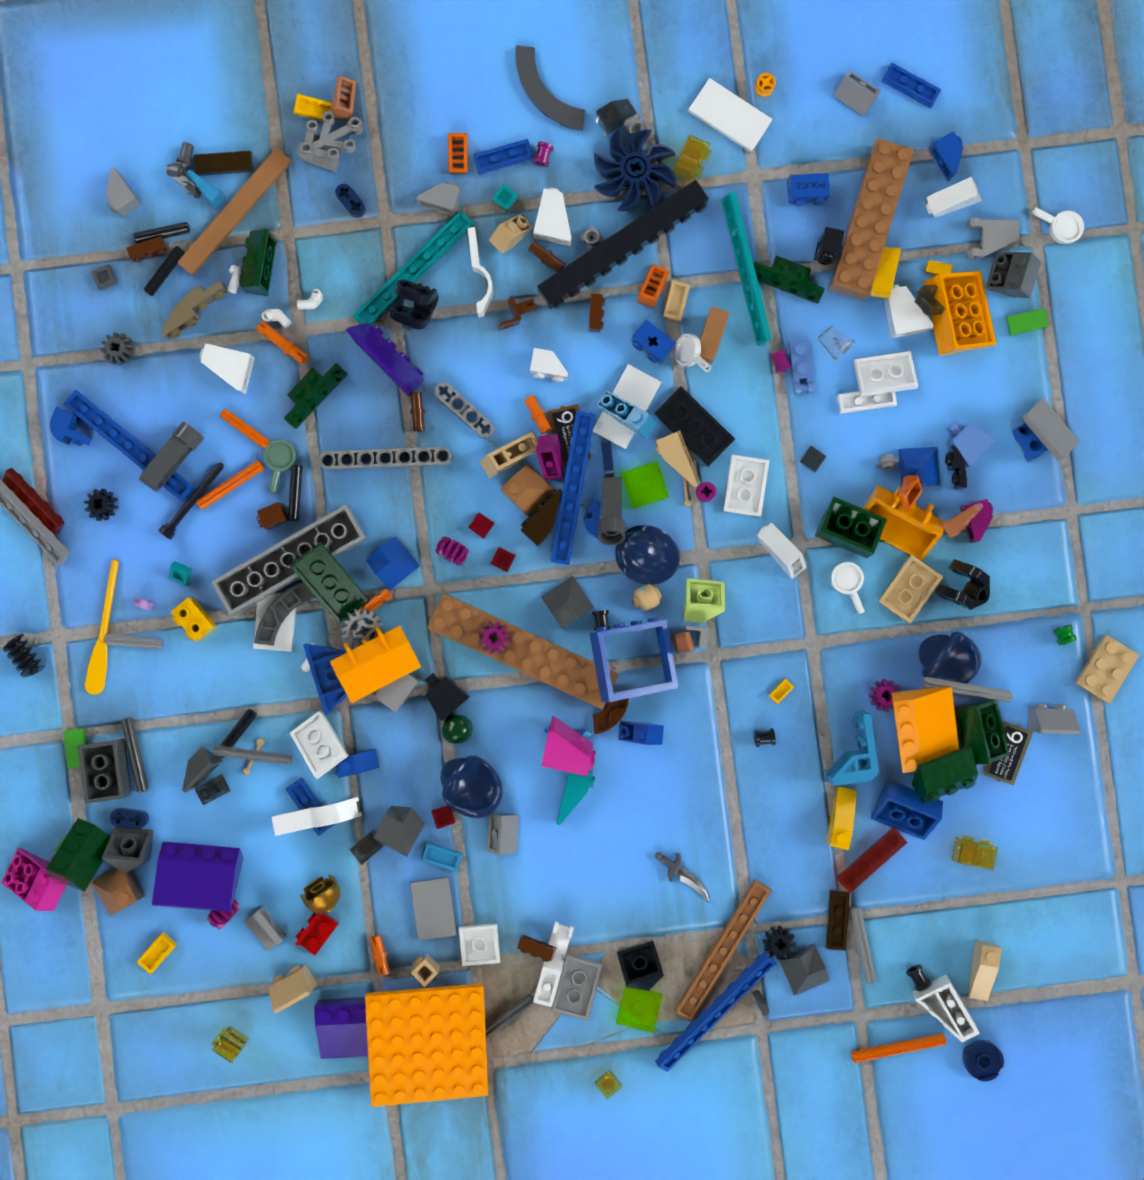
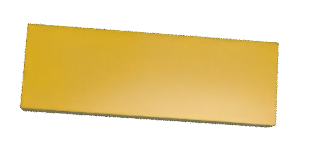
M884 247L874 278L871 296L891 297L901 248Z

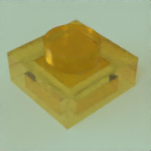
M608 1070L595 1081V1085L606 1099L622 1088V1084L611 1070Z

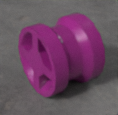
M704 482L696 489V497L701 502H709L716 495V488L710 482Z

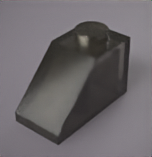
M628 99L611 101L596 111V121L606 136L624 125V121L630 116H634L636 111Z
M375 829L371 830L350 848V851L361 865L384 846L373 839L376 833Z

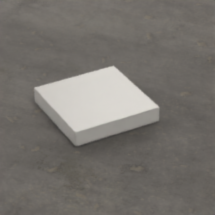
M497 923L459 926L462 966L501 962Z

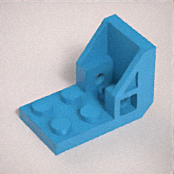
M865 711L855 712L853 724L857 728L858 736L855 739L856 745L860 747V750L846 751L825 773L826 782L838 786L873 781L879 773L871 713Z

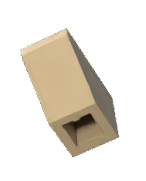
M519 214L499 224L489 241L503 254L515 247L533 229V226L525 217Z

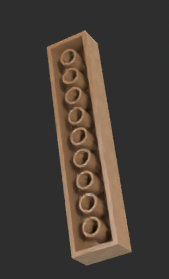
M446 593L442 594L427 626L428 629L600 709L604 708L606 702H601L595 662ZM498 621L500 622L498 629L506 625L507 627L503 633L511 632L510 635L505 636V639H511V642H504L508 647L507 650L499 646L501 649L500 654L497 653L496 648H494V653L490 654L491 647H488L485 651L482 650L486 643H478V641L484 640V637H479L478 633L485 634L486 632L481 627L485 626L489 630L488 622H492L493 628H495V623ZM496 632L489 636L492 639V643L499 642L500 640ZM610 670L613 687L619 674Z

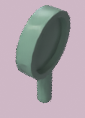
M283 439L271 441L264 450V461L273 470L269 492H277L280 473L290 470L291 466L295 465L297 461L295 447Z

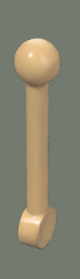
M683 477L685 495L683 504L689 507L691 501L688 497L687 480Z
M263 738L257 740L256 751H259L260 747L265 744ZM252 759L247 767L243 769L244 775L250 774V768L254 762Z

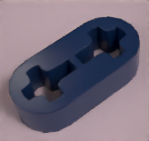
M348 184L338 185L335 194L340 203L353 217H362L366 212L363 201ZM342 190L348 193L350 197L348 200L344 195L342 196ZM354 202L359 206L360 211L354 210L351 203Z
M602 441L601 450L604 476L614 477L611 441Z
M119 808L111 813L110 821L117 827L140 829L148 824L149 816L142 810ZM121 813V816L127 817V819L119 822V818H116V815ZM140 815V818L143 819V822L138 824L137 820H132V818H136Z

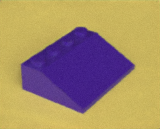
M365 323L346 329L354 342L408 397L410 392H414L424 382L422 377L424 373L416 365L412 367L408 363L410 359L403 352L399 354L395 350L397 346L390 339L386 341L381 336L383 332L377 325L373 327L370 323Z
M163 841L157 861L152 906L231 912L243 862L240 848Z
M365 997L318 1000L314 1006L321 1059L368 1056Z

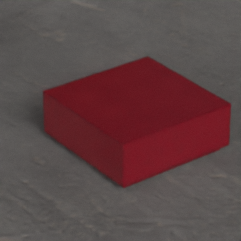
M479 512L468 528L485 539L495 523Z
M498 547L491 565L508 572L516 555Z
M448 805L431 810L437 829L456 823L452 809Z

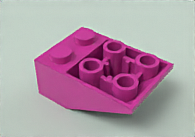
M21 848L17 849L1 882L35 911H54L66 887V884L48 877L46 868L50 862Z

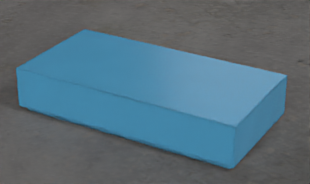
M426 842L421 861L458 872L463 852Z

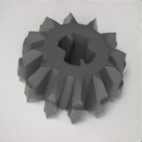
M113 332V337L106 335L108 340L107 342L101 341L105 347L100 349L101 352L105 353L104 359L109 360L113 365L116 362L118 365H123V360L127 363L130 362L128 357H133L134 354L131 351L136 349L134 345H131L133 340L127 338V335L124 333L119 335V333Z

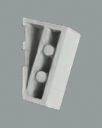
M947 974L932 981L923 990L912 991L915 1001L926 1008L933 1017H936L961 1042L980 1034Z

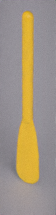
M117 559L111 561L99 637L92 651L85 680V690L92 695L100 694L105 687L108 656L105 636L108 632L119 566Z

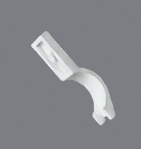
M475 227L468 228L473 272L480 273L488 282L487 294L481 301L476 303L478 317L481 318L484 317L493 297V284L490 274L484 267L480 266L477 233Z
M354 797L330 805L310 807L274 815L271 818L275 836L336 824L360 817L362 813L358 812L356 804L359 798Z
M555 921L548 944L557 947L553 960L549 962L544 961L533 999L534 1003L552 1007L574 926L570 925V927H567Z

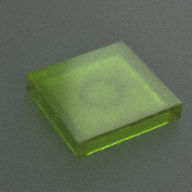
M657 461L621 473L632 509L669 498Z
M625 984L616 1024L653 1033L663 994L650 990L627 988Z

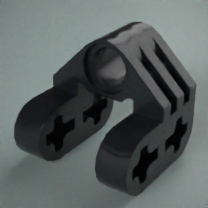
M398 280L395 293L400 297L413 301L414 307L409 308L401 304H395L391 308L390 317L394 321L414 329H424L430 322L439 298L437 290L434 288L431 290L429 286L423 287L421 283L416 284L408 280Z
M953 559L949 569L969 578L970 581L967 582L962 592L939 584L935 594L970 610L986 603L990 597V576L976 566Z

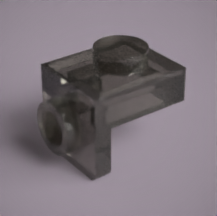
M936 285L922 286L914 301L922 309V312L928 316L942 315L945 309L934 298L938 289Z
M222 774L195 788L203 805L231 791Z

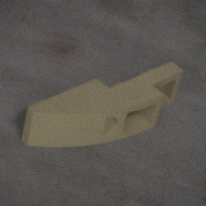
M218 281L206 290L200 285L191 290L169 315L162 334L169 340L171 338L175 339L185 329L197 325V321L201 319L197 312H202L209 308V304L223 299L225 294L229 292L225 285Z

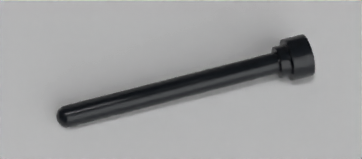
M223 463L216 464L170 523L163 524L158 531L170 540L176 534V526L223 470Z

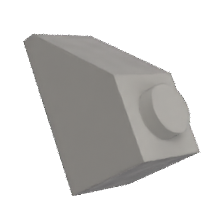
M114 167L111 168L106 197L110 201L108 206L114 213L118 212L124 217L140 206L141 202L122 175Z
M440 183L418 195L416 200L419 206L455 216L461 191L454 183Z

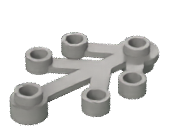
M325 112L322 116L323 127L320 139L313 142L314 134L318 132V124L314 120H309L306 123L307 134L305 142L297 146L298 156L304 161H311L314 157L329 159L331 162L338 161L339 151L337 149L353 153L356 147L355 142L351 139L344 142L336 140L348 133L360 135L363 132V122L358 117H352L347 125L330 133L331 125L335 121L334 114L332 112ZM322 147L330 148L328 151L320 150Z

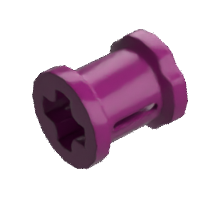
M538 142L536 157H533V163L538 166L548 167L549 156L554 147L546 142Z
M780 350L770 355V359H773L776 367V374L792 368L785 355L787 353L786 350Z

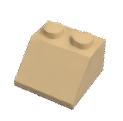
M298 964L292 967L287 975L283 976V974H280L272 979L273 983L268 989L275 1014L310 995L317 985L307 964L301 967Z

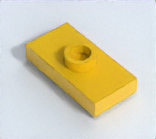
M297 93L293 114L323 122L322 116L325 112H331L332 103Z
M162 932L137 960V963L151 975L178 943L165 932Z

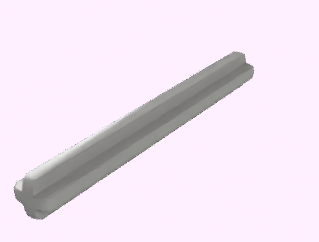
M924 677L922 681V686L926 689L951 686L952 693L1003 702H1011L1013 697L1010 691L930 677Z

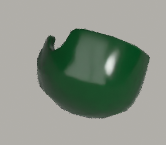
M464 715L449 716L443 722L442 735L449 743H464L472 736V723Z

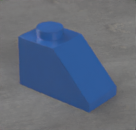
M954 131L935 141L929 148L930 153L947 181H950L957 174L963 151L962 140Z
M376 749L348 754L347 758L336 765L338 778L379 768Z

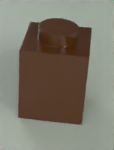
M277 502L257 511L259 515L257 516V521L260 527H264V529L270 530L289 522L282 503Z

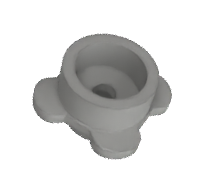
M639 113L630 116L624 121L623 124L626 126L625 132L627 134H635L641 131L643 123L640 121L641 115Z
M589 227L585 233L581 234L580 239L591 250L596 244L603 241V236L599 235L595 227Z
M891 454L882 455L879 457L877 467L883 470H892L896 467L898 460Z

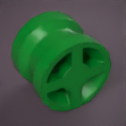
M1072 624L1053 630L1054 635L1058 638V645L1068 644L1077 640L1076 635L1072 632Z

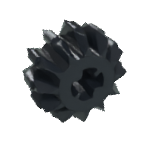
M103 488L100 491L94 489L93 494H87L89 501L85 500L84 503L88 504V507L84 510L90 512L89 517L96 518L97 521L102 519L109 520V515H116L113 509L119 508L117 505H114L118 499L112 498L114 493L111 491L107 492Z
M781 925L777 927V931L774 927H771L772 933L765 932L767 938L762 940L766 944L764 950L769 951L770 957L776 955L778 960H780L782 954L785 958H788L787 952L793 953L794 950L791 947L796 946V942L793 941L795 938L794 934H789L790 930L788 928L783 930ZM781 939L783 943H780L781 945L777 946L775 942H779L778 940Z

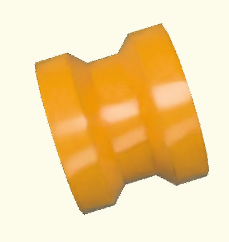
M762 73L758 76L755 84V92L758 96L768 97L772 94L776 84L774 76L770 73Z

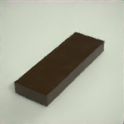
M237 151L194 155L195 173L201 176L253 172L252 152Z
M829 890L826 949L846 951L849 891Z

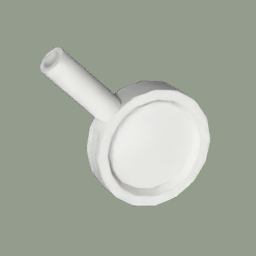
M1035 207L1031 213L1050 223V235L1057 243L1063 245L1071 244L1083 234L1084 222L1076 212L1063 211L1054 217Z
M687 333L681 335L675 345L674 355L677 363L684 367H692L698 364L705 372L710 371L711 366L700 357L701 343L699 338L694 334Z
M844 562L838 564L831 572V585L841 594H850L857 613H864L865 610L857 593L863 585V571L855 563Z

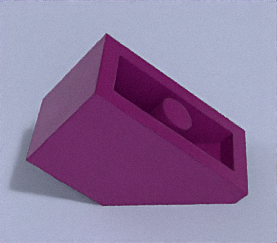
M558 435L539 436L536 454L544 479L563 478L562 448Z
M988 499L960 507L962 513L978 503H982L984 506L966 526L970 543L981 540L993 518V507L988 502Z

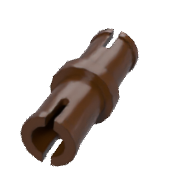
M536 241L528 249L529 252L541 260L542 264L546 263L556 272L563 269L566 264L555 257L551 250H546Z
M410 392L412 408L410 414H412L413 431H425V409H423L422 392Z

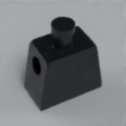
M432 673L425 679L426 683L432 688L425 695L441 721L471 697L448 676L440 681Z

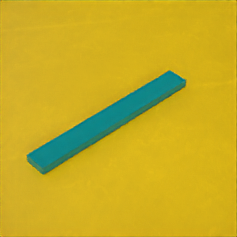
M730 192L721 202L756 344L761 346L771 341L772 337L736 192Z
M460 210L352 315L353 318L360 325L365 323L373 325L400 298L395 293L397 281L408 280L416 283L468 232V228L474 226V223Z

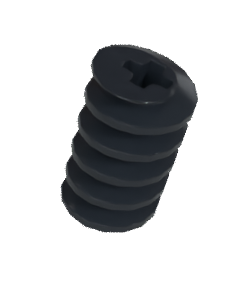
M20 634L11 639L3 647V651L9 652L7 657L13 659L12 664L17 665V671H22L20 675L22 678L40 672L45 668V665L38 666L42 660H34L37 653H29L33 647L26 648L25 645L28 643V640L21 641L24 635Z

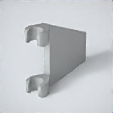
M972 218L967 222L968 229L981 228V249L973 248L971 251H968V259L983 258L1019 240V221Z

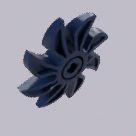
M617 130L612 135L609 144L610 155L617 162L594 153V164L600 174L605 177L618 176L613 180L595 185L594 188L600 194L608 197L618 196L624 187L629 188L618 211H629L638 204L640 200L639 188L644 189L650 208L652 209L657 206L661 191L659 184L654 180L661 181L673 188L676 187V178L670 167L665 164L652 165L657 161L675 156V152L670 147L654 144L646 154L641 153L652 130H641L632 136L629 145L631 153L625 151L619 130Z

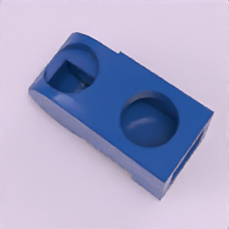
M1026 423L1013 429V436L1025 453L1024 457L1027 462L1048 450Z

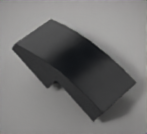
M951 449L945 456V464L947 465V470H955V473L952 474L954 489L962 490L967 488V474L964 461L958 449Z

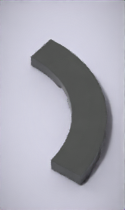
M516 45L517 72L521 85L533 105L546 117L551 118L560 125L583 131L585 110L569 106L553 96L539 77L535 64V47Z
M303 582L286 590L269 606L259 623L254 641L255 644L274 646L278 630L285 618L302 603L316 598Z

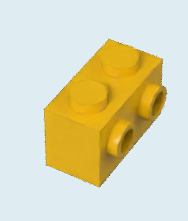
M194 597L186 598L171 611V614L174 616L172 618L173 621L186 630L185 635L191 641L198 642L203 640L218 627Z

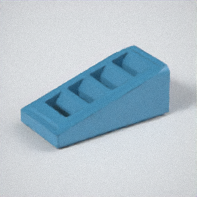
M188 170V176L217 209L225 199L224 194L195 172Z

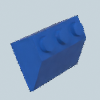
M889 780L880 792L871 819L925 840L942 820L943 801L938 799L934 802L928 801L923 803L914 789Z

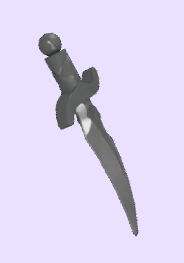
M661 852L655 854V858L669 868L667 876L670 882L673 881L672 875L675 873L680 881L696 890L706 902L710 901L707 891L700 880L693 873L688 872L685 867L679 865L681 862L679 853H676V860L674 862L665 855H662Z

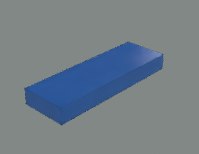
M894 63L890 64L881 81L929 108H932L942 90Z
M528 139L473 155L479 175L533 159Z
M303 777L286 788V791L300 810L322 806ZM335 824L313 827V829L319 836Z

